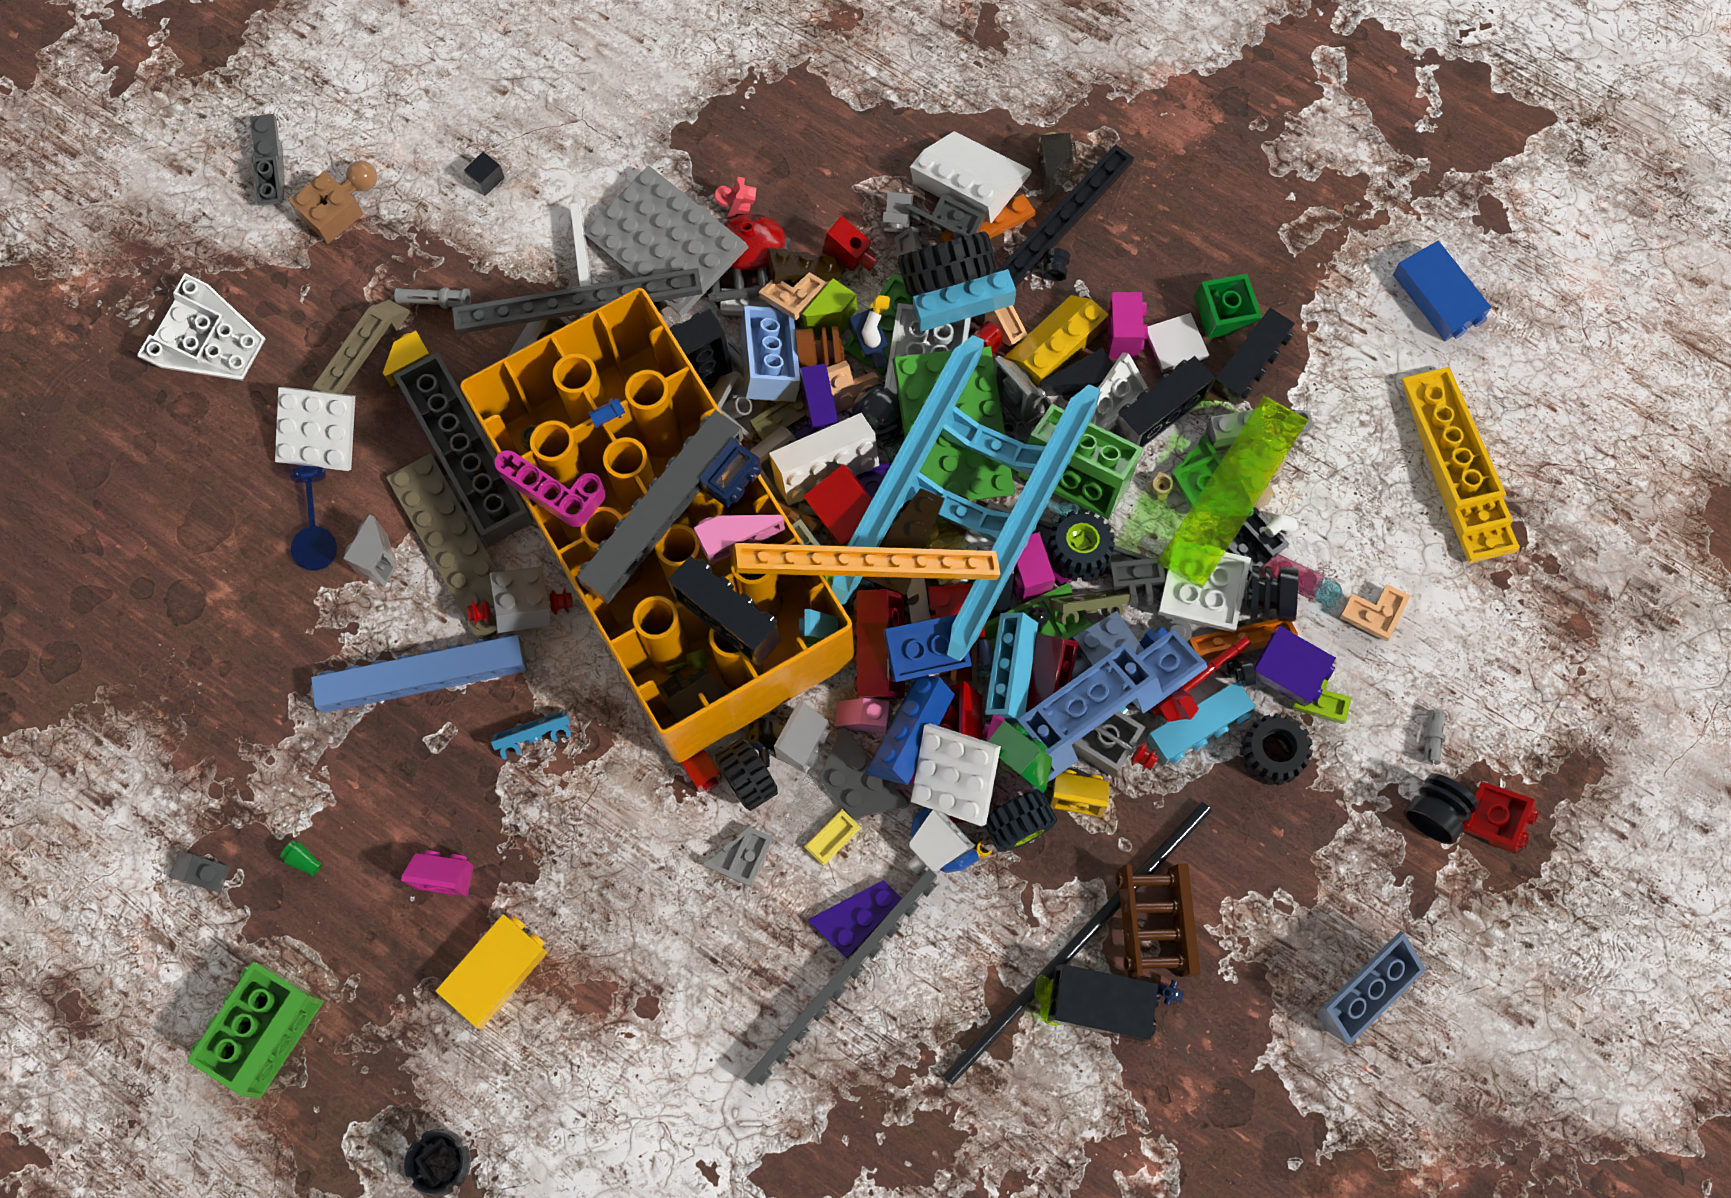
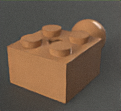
M363 160L355 161L347 168L346 180L339 184L324 170L288 201L297 216L329 244L364 214L358 202L351 194L356 190L368 191L373 188L377 182V172L369 162Z

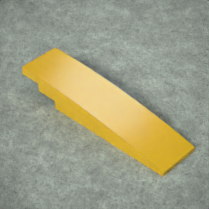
M1450 367L1403 377L1401 381L1423 448L1468 564L1517 552L1520 546L1510 526L1513 519L1504 501L1506 492Z

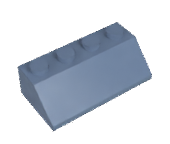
M1400 931L1318 1011L1317 1016L1326 1030L1350 1046L1426 971L1405 933Z

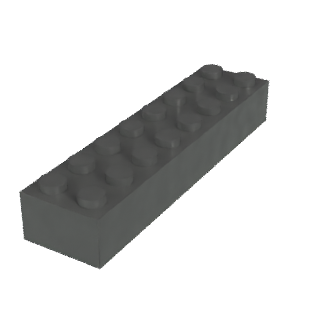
M437 352L394 374L403 394L488 546L533 523L515 488L506 483L495 467L496 454L439 353Z

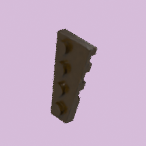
M920 488L882 540L879 547L925 549L945 498ZM863 576L867 580L903 595L907 594L913 578Z

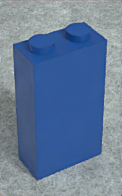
M1439 240L1399 262L1392 274L1444 341L1452 337L1457 339L1467 332V328L1471 326L1478 327L1487 320L1486 315L1492 308Z

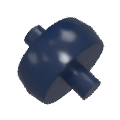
M1172 980L1170 985L1160 984L1158 992L1161 996L1165 997L1164 1004L1170 1006L1172 1000L1181 1002L1184 998V991L1177 988L1178 981Z

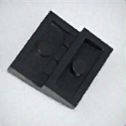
M1256 507L1253 508L1252 516L1240 517L1235 524L1219 534L1214 540L1224 552L1251 558L1248 578L1252 572V565L1259 566V569H1261L1289 545L1288 541L1279 532L1272 538L1265 534L1264 528L1270 522Z

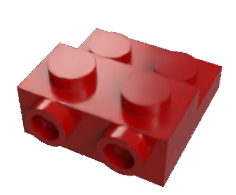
M1481 781L1475 795L1479 802V807L1472 813L1471 819L1463 823L1464 829L1462 832L1488 840L1489 845L1517 854L1518 849H1524L1528 842L1529 834L1525 833L1528 824L1534 825L1538 817L1539 810L1535 809V799Z

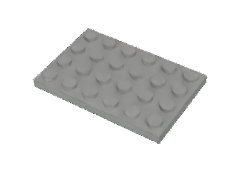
M649 165L584 231L586 238L634 278L698 268L703 294L663 301L681 317L749 248L746 242Z

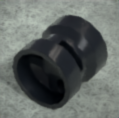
M1061 248L1049 249L1046 255L1047 264L1044 266L1043 276L1051 281L1065 280L1068 272L1066 266L1070 261V253Z

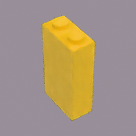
M503 914L436 990L444 1000L473 1026L482 1029L548 953L543 948L545 942L534 932L531 936L524 932L522 929L526 925L514 915L508 918Z

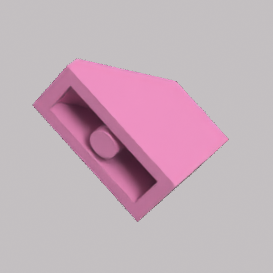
M868 698L838 701L834 727L885 734L888 726L890 701Z

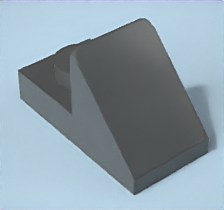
M179 852L169 878L221 893L231 867L203 859L194 854Z

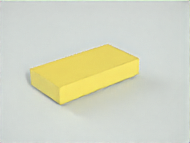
M841 809L804 848L824 867L861 827Z

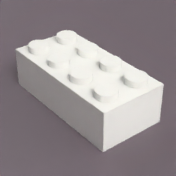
M862 413L769 453L775 484L788 506L804 500L803 496L842 464H846L855 476L879 466L875 432Z

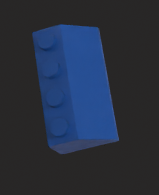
M927 675L917 677L914 680L865 771L867 775L905 785L909 784L917 768L924 725L930 723L939 726L955 696L941 678Z

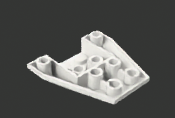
M185 273L173 293L175 300L155 335L147 337L137 356L164 369L243 381L264 344L265 337L213 288Z

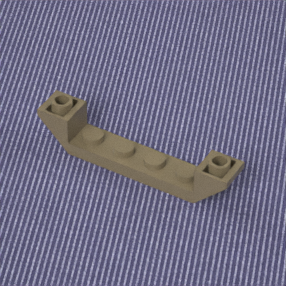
M391 300L369 307L315 382L312 390L342 394L388 327L398 331L410 314V311Z

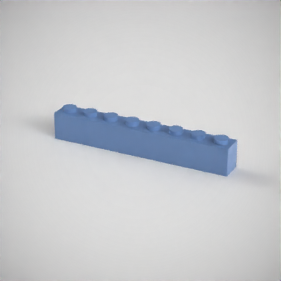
M504 634L499 639L490 641L488 639H479L471 645L455 644L449 646L446 650H426L422 655H401L397 657V660L393 661L377 660L368 666H348L344 671H323L319 676L311 677L315 707L320 712L327 713L527 672L528 670L522 640L518 635Z

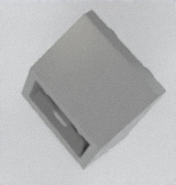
M369 515L366 521L360 524L358 534L353 543L347 546L343 559L358 576L385 587L397 564L388 534L375 517Z

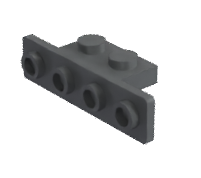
M942 194L932 215L909 203L906 206L907 209L912 211L910 216L923 222L924 218L932 221L931 227L943 233L945 229L952 231L951 237L955 239L978 233L986 218V215L945 194Z

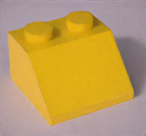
M1065 770L1054 778L1050 799L1052 809L1102 818L1108 807L1109 781L1103 780L1102 776L1088 774L1087 777L1078 776L1077 772L1072 770Z

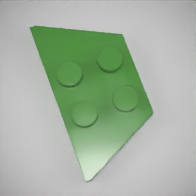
M1206 435L1202 436L1197 446L1189 451L1185 456V460L1172 472L1174 482H1176L1177 487L1195 516H1252L1253 508Z

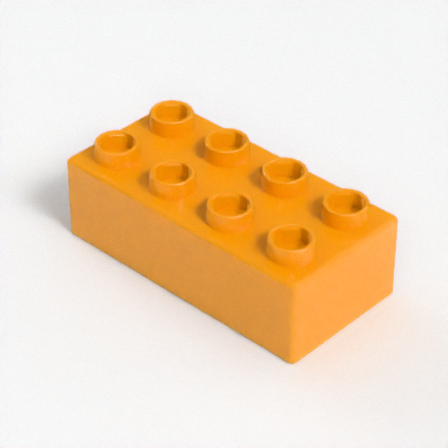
M637 288L461 382L460 388L497 455L505 450L513 451L569 490L584 474L593 473L600 478L605 490V499L589 520L580 527H572L521 492L519 494L673 761L680 763L854 662L851 619L823 575L735 573L733 555L710 565L694 531V527L698 526L700 521L709 517L734 515H782L785 530L756 544L804 545L760 474L755 481L748 482L744 487V494L739 501H733L728 508L701 490L608 605L581 586L577 578L581 566L586 561H591L597 554L596 550L600 543L611 537L616 524L621 519H625L630 514L634 502L638 498H643L649 491L648 487L652 480L664 473L668 461L673 456L677 457L683 450L684 442L688 437L694 436L697 433L702 420L706 416H711L715 410L722 414L644 289ZM611 398L613 400L618 398L625 411L621 415L622 418L616 417L596 428L588 412H592L609 403ZM537 425L530 438L531 449H527L521 443V432L527 426ZM736 456L728 466L727 471L718 478L716 483L725 489L744 466L745 462ZM515 466L512 467V469L515 470V472H516V474H517V470H516ZM529 479L526 482V485H531L535 483L537 479ZM591 486L586 489L585 493H593L597 487ZM551 493L547 499H555L559 493ZM574 507L568 514L574 515L579 512L580 508ZM690 555L697 561L702 559L707 562L713 569L711 572L718 578L724 576L733 584L735 592L740 596L742 593L748 595L755 602L756 605L754 607L761 613L764 610L769 612L777 620L776 625L779 629L780 643L759 666L754 664L674 598L668 579ZM805 609L838 617V631L807 648L804 644L805 635H799V618H805ZM707 665L725 693V696L709 704L703 693L698 694L703 708L678 722L665 703L657 686L678 672L685 679Z

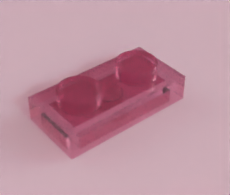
M1277 553L1270 567L1272 578H1277L1280 567H1298V594L1313 600L1325 575Z

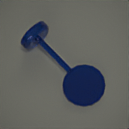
M319 466L297 467L291 469L289 473L292 481L306 484L309 527L302 529L295 535L291 543V554L298 566L306 570L318 571L331 564L337 552L334 536L328 530L315 525L312 483L325 479L326 469Z

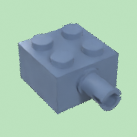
M1117 611L1073 637V641H1078L1079 644L1076 654L1078 659L1075 660L1071 681L1125 642L1137 655L1144 650Z

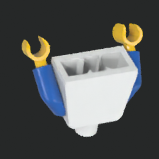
M923 807L913 818L910 831L912 840L909 846L916 855L907 864L918 875L927 866L934 873L940 870L944 873L961 871L977 862L979 858H987L992 853V850L988 853H983L980 850V846L987 841L982 840L975 846L945 813Z

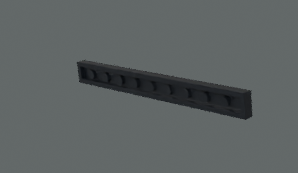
M1115 144L995 273L1008 269L1016 288L1047 255V251L1054 248L1133 163L1134 157ZM985 313L973 318L982 324L985 319Z

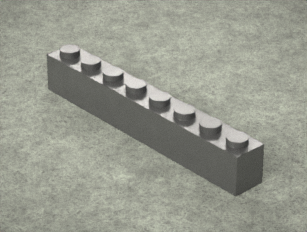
M717 410L711 416H706L700 423L697 433L686 439L682 446L683 450L678 456H673L668 461L664 473L652 480L648 487L649 491L644 497L638 498L634 502L630 514L616 524L611 537L600 543L596 550L597 554L591 561H586L581 566L577 576L581 586L608 605L702 490L699 478L733 437L738 443L743 440L742 427Z

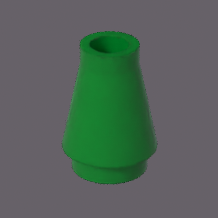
M292 840L280 855V858L284 860L283 864L307 873L311 877H314L322 867V863L301 842L297 843Z

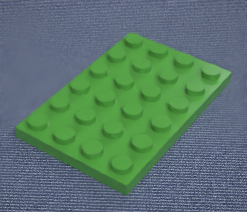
M991 346L983 347L978 364L955 407L977 423L1005 435L997 381L993 373ZM953 351L898 356L892 359L905 439ZM939 434L919 471L944 490L956 495H963L969 501L1015 495L1011 468L950 442L941 434Z

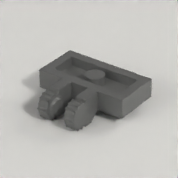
M1162 557L1112 562L1109 566L1113 590L1128 589L1130 607H1137L1138 597L1136 588L1144 587V600L1146 605L1149 606L1153 605L1154 601L1152 586L1164 585L1166 582Z

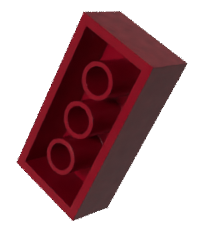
M888 589L857 591V597L854 599V611L857 613V624L854 626V636L857 639V650L854 652L857 676L854 679V688L857 692V697L905 698V680L893 682L883 629L904 625V595Z

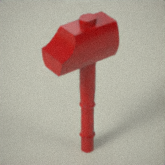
M1244 636L1236 643L1231 644L1232 646L1207 663L1208 668L1149 709L1151 714L1155 717L1160 715L1168 722L1184 719L1191 720L1199 708L1188 692L1234 656L1240 654L1242 650L1251 644L1250 640Z

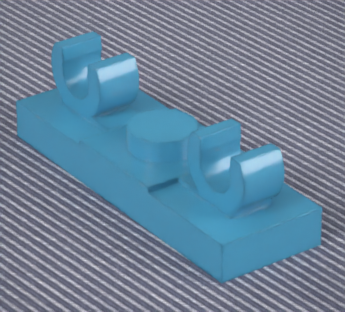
M565 709L492 735L491 743L494 750L500 749V755L505 760L507 759V748H514L516 754L519 755L521 747L518 742L527 741V743L538 741L546 732L551 731V739L554 742L558 741L556 735L558 730H564L567 738L570 737L571 729L568 726L570 724L568 710Z

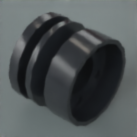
M1252 565V572L1247 582V607L1250 613V620H1257L1259 608L1263 609V620H1268L1270 609H1276L1278 621L1295 622L1298 602V567H1280L1277 578H1272L1270 566H1266L1265 577L1262 578L1259 577V566Z
M1431 773L1425 779V784L1419 788L1421 796L1416 795L1412 798L1404 810V816L1410 824L1424 835L1443 844L1452 845L1464 829L1462 822H1467L1471 819L1472 813L1479 807V802L1467 788L1457 781L1438 773Z

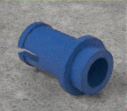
M611 398L609 403L592 412H588L596 428L616 417L622 418L621 415L625 411L618 398L615 400Z

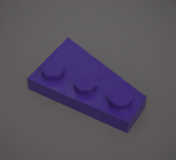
M882 880L807 920L847 959L901 901L902 897Z

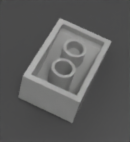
M997 356L994 361L993 373L996 376L1000 402L1017 421L1024 420L1026 424L1045 410L1043 401L1046 394L1039 386L1036 387L1031 382L1029 374L1024 369H1020L1015 363Z

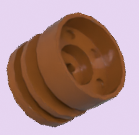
M832 326V338H826V327H822L820 339H815L812 328L796 329L799 372L802 367L825 363L826 367L845 361L843 339L838 331V326Z

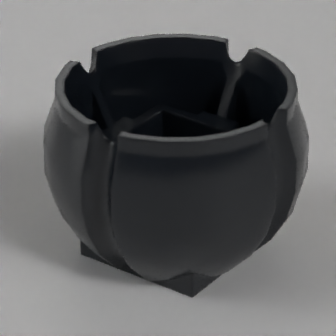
M882 384L867 387L859 392L854 398L851 408L847 410L849 418L859 413L863 414L875 432L877 443L895 438L903 429L899 400L887 387L882 389Z
M446 1129L426 1131L422 1134V1139H415L407 1150L404 1160L405 1175L407 1180L413 1181L412 1187L422 1195L429 1197L445 1196L453 1192L454 1186L460 1187L467 1178L471 1167L470 1151L468 1146L462 1145L463 1139L461 1136L453 1131ZM445 1146L457 1166L438 1180L425 1160Z

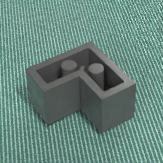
M707 665L685 679L678 672L657 686L665 703L678 722L703 708L698 694L703 693L709 704L725 696V693Z

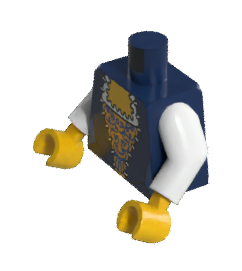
M882 295L874 298L870 309L850 317L847 322L862 357L870 356L875 369L888 364L883 351L888 347V343L879 321L883 317V310H888L890 298Z

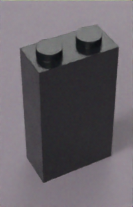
M1066 964L1057 965L1054 971L1047 1022L1139 1041L1151 1040L1156 1031L1155 1008L1158 1007L1160 1001L1158 984Z

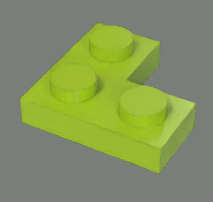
M1324 679L1320 686L1323 692L1316 703L1311 702L1305 707L1295 701L1293 703V710L1344 724L1352 697L1326 690L1328 681Z

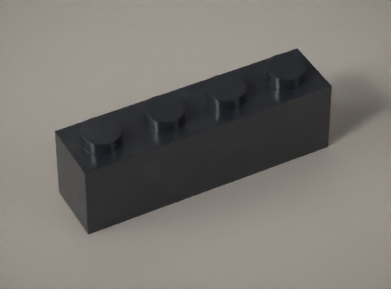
M1270 307L1216 377L1211 390L1235 406L1241 398L1246 400L1253 390V387H1251L1255 380L1260 382L1267 372L1265 369L1268 363L1273 364L1281 352L1278 349L1282 345L1287 346L1293 338L1294 334L1291 331L1295 323Z

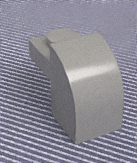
M888 192L886 212L883 213L884 231L902 233L910 228V214L912 211L907 209L906 206L908 203L913 205L914 194Z

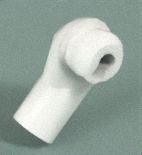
M1279 514L1264 528V532L1271 538L1280 530L1286 531V534H1291L1297 530L1298 523L1294 517Z

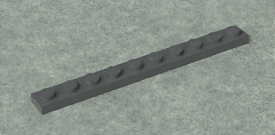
M693 268L453 307L454 327L457 334L591 313L637 288L644 289L652 302L701 295L703 292L699 269Z
M928 869L748 1073L745 1079L753 1087L758 1083L763 1086L773 1074L770 1069L776 1062L781 1065L791 1054L790 1046L795 1041L800 1043L808 1035L810 1030L807 1027L814 1019L819 1022L829 1010L826 1005L833 998L837 1001L847 990L844 985L851 977L855 980L866 967L862 964L870 956L874 959L884 947L881 945L882 941L887 936L892 938L902 927L899 922L906 915L910 918L920 906L917 904L918 900L923 895L928 897L935 890L937 884L934 882L937 880V875L931 869Z

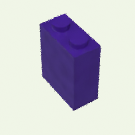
M826 363L802 367L800 370L799 387L809 435L838 423Z
M1279 626L1273 631L1254 665L1256 679L1305 707L1311 702L1316 703L1321 696L1323 689L1320 686L1324 679L1328 681L1335 670L1332 664L1336 657Z

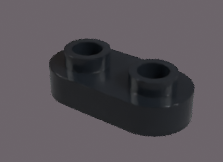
M1243 653L1237 654L1226 663L1229 676H1233L1237 683H1240L1243 687L1256 684L1253 663Z

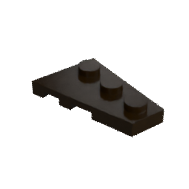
M769 248L767 252L773 284H781V281L785 279H791L792 283H798L809 272L823 281L840 280L842 271L838 258L828 255H812L808 252H793L784 248Z

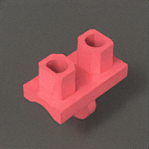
M737 177L732 189L728 186H720L716 189L715 201L723 207L730 206L726 219L734 218L736 214H749L750 206L755 201L756 187L744 185L745 178Z

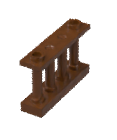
M1188 863L1176 864L1168 868L1167 874L1133 875L1132 865H1125L1117 869L1115 884L1120 893L1126 953L1123 965L1124 970L1128 973V978L1135 979L1143 976L1142 969L1177 968L1180 977H1192L1201 974ZM1167 885L1170 888V901L1135 902L1134 886ZM1137 913H1171L1173 915L1174 927L1173 929L1138 930ZM1173 940L1177 947L1176 957L1141 958L1140 941Z

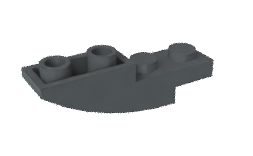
M274 114L250 117L255 155V159H252L257 203L259 206L283 203L284 160L276 116Z

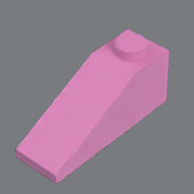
M782 515L709 517L703 519L698 523V526L694 527L696 538L710 565L733 555L732 548L735 543L756 544L785 530Z

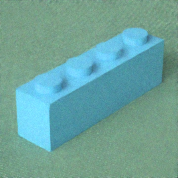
M1007 269L961 284L914 296L913 313L920 332L1014 305L1016 288Z
M1023 612L1000 613L985 715L990 718L993 715L1002 716L1009 724H1019L1017 719L1022 717L1026 711L1038 623Z
M1234 682L1197 705L1199 710L1191 720L1184 719L1168 722L1148 735L1146 740L1153 750L1157 749L1155 754L1159 757L1163 766L1169 762L1173 765L1177 764L1186 757L1184 753L1191 749L1195 752L1202 749L1208 744L1207 739L1214 735L1216 738H1220L1230 731L1229 726L1237 722L1238 725H1241L1252 718L1251 713L1256 706L1240 683Z

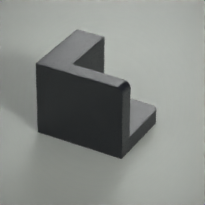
M482 152L464 169L465 174L478 184L481 193L485 196L505 178L500 164L485 152Z

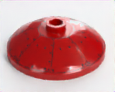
M743 214L731 218L723 224L746 242L749 247L732 264V268L754 270L769 265L767 260L769 248H785V234L782 227L775 220L767 216Z

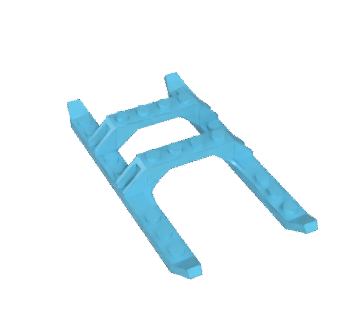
M974 335L953 350L848 544V547H879L897 512L906 501L911 502L920 488L945 498L938 516L939 518L995 543L991 551H996L1001 575L997 580L976 579L952 624L947 655L958 661L966 656L981 633L1024 548H1026L1032 532L1035 531L1036 525L1059 480L1062 479L1063 473L1095 413L1100 395L1099 388L1088 384L1073 396L1046 446L1024 444L987 428L955 407L983 351L984 340ZM939 434L943 435L950 442L1030 476L1011 513L989 510L944 490L919 472ZM833 576L832 591L841 605L847 603L863 576Z

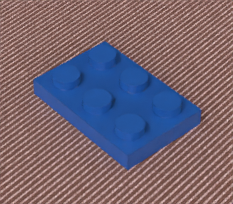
M958 614L883 629L893 682L972 666L969 651L960 661L947 655L952 624Z

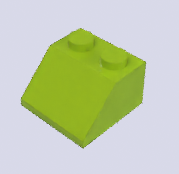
M832 279L803 312L804 329L812 328L815 338H819L822 327H826L827 337L832 336V326H838L840 335H843L849 328L847 324L849 318L857 315L856 294L835 279Z

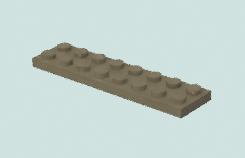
M430 453L386 478L477 640L489 639L498 634L495 615L492 616L491 613V620L488 624L483 619L478 620L475 626L474 621H469L467 606L472 605V600L476 605L482 604L485 598L491 608L493 599L490 573L499 571Z

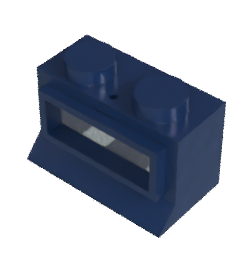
M733 437L699 478L702 490L728 508L733 501H739L744 494V487L748 482L755 481L761 472L760 458L740 445Z

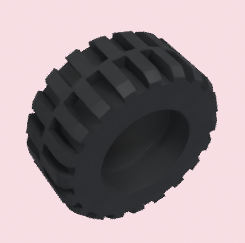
M985 231L902 254L898 258L905 290L910 297L995 273L997 269L990 238Z

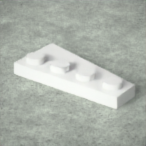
M1123 352L1098 387L1100 389L1099 400L1090 422L1109 431L1118 419V411L1125 404L1129 403L1131 405L1137 401L1138 395L1148 388L1129 353Z

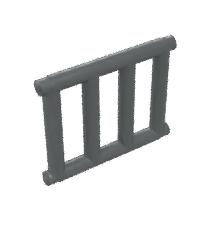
M785 237L784 249L788 250L787 245H790L789 237ZM766 266L757 269L759 286L744 288L742 270L732 268L735 290L720 291L718 279L710 287L711 293H708V301L720 302L759 296V291L768 284ZM791 279L783 280V282L791 287L796 285L790 281Z

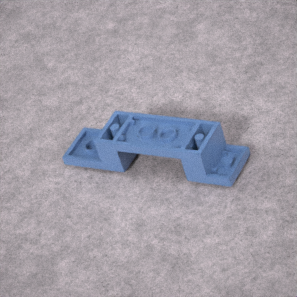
M1174 629L1138 655L1125 642L1017 720L1019 725L1028 732L1026 737L1032 741L1036 737L1047 746L1045 752L1052 757L1049 782L1078 761L1072 747L1073 743L1131 702L1144 714L1208 667L1200 655ZM1027 781V783L1031 786V788L1034 791L1038 790L1036 787H1034L1031 783Z

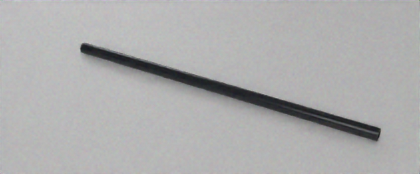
M1201 802L1133 875H1152L1212 812L1211 808L1204 802ZM1134 886V892H1136L1141 886ZM1119 890L942 1075L951 1085L967 1071L1053 980L1055 966L1067 965L1121 908Z

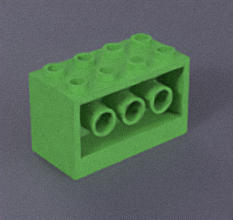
M1051 404L1031 433L1028 444L1046 446L1064 409ZM1090 422L1071 457L1070 463L1063 473L1062 479L1059 480L1053 493L1109 520L1129 488L1144 448ZM1021 472L1018 473V476L1026 480L1030 477Z
M252 962L251 965H248L242 971L239 977L240 982L236 988L231 990L224 998V1006L218 1015H214L206 1026L207 1031L202 1039L197 1040L190 1049L191 1055L187 1062L238 1095L261 1099L324 1000L276 970Z

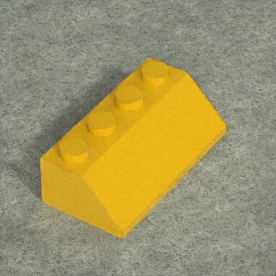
M1070 295L1007 353L1004 358L1015 363L1020 369H1024L1029 374L1031 382L1037 387L1041 381L1062 370L1106 328L1109 314L1092 299Z

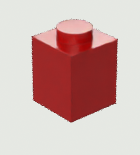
M705 750L681 762L699 793L704 790L709 792L719 785L718 781L722 779L721 775Z

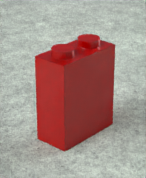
M842 464L803 496L840 545L849 544L873 499L846 464Z

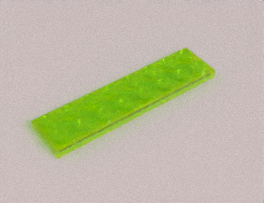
M1263 396L1158 559V564L1203 589L1309 420L1274 400Z

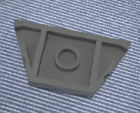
M843 727L819 776L820 782L853 820L864 818L867 815L882 814L889 810L907 808L909 803L891 781L869 776L865 773L871 758L849 731Z

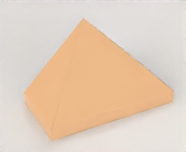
M1013 305L985 313L984 323L990 321L995 324L1002 333V342L1008 346L1015 344L1028 335Z

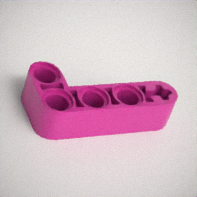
M502 451L495 458V467L506 483L572 527L583 526L605 499V490L601 480L593 473L582 475L569 490L513 451ZM515 466V468H516V470H517V474H516L515 470L512 469V467ZM529 479H537L535 483L531 485H526V482ZM589 487H597L593 493H585ZM551 493H559L555 499H547ZM572 508H580L578 513L574 515L568 514Z

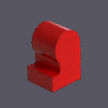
M986 321L973 334L984 340V347L991 346L992 355L1001 347L1002 333L990 321Z

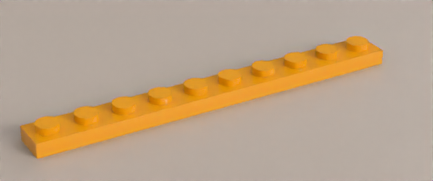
M735 543L732 548L735 573L997 580L1001 575L996 551Z

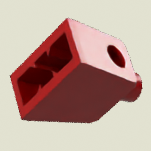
M841 215L826 233L822 252L828 256L838 258L839 263L850 271H854L860 264L870 272L878 262V259L868 253L871 241Z

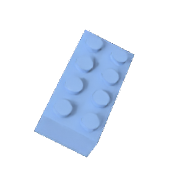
M744 306L740 334L746 399L795 402L800 385V372L794 319L776 308Z

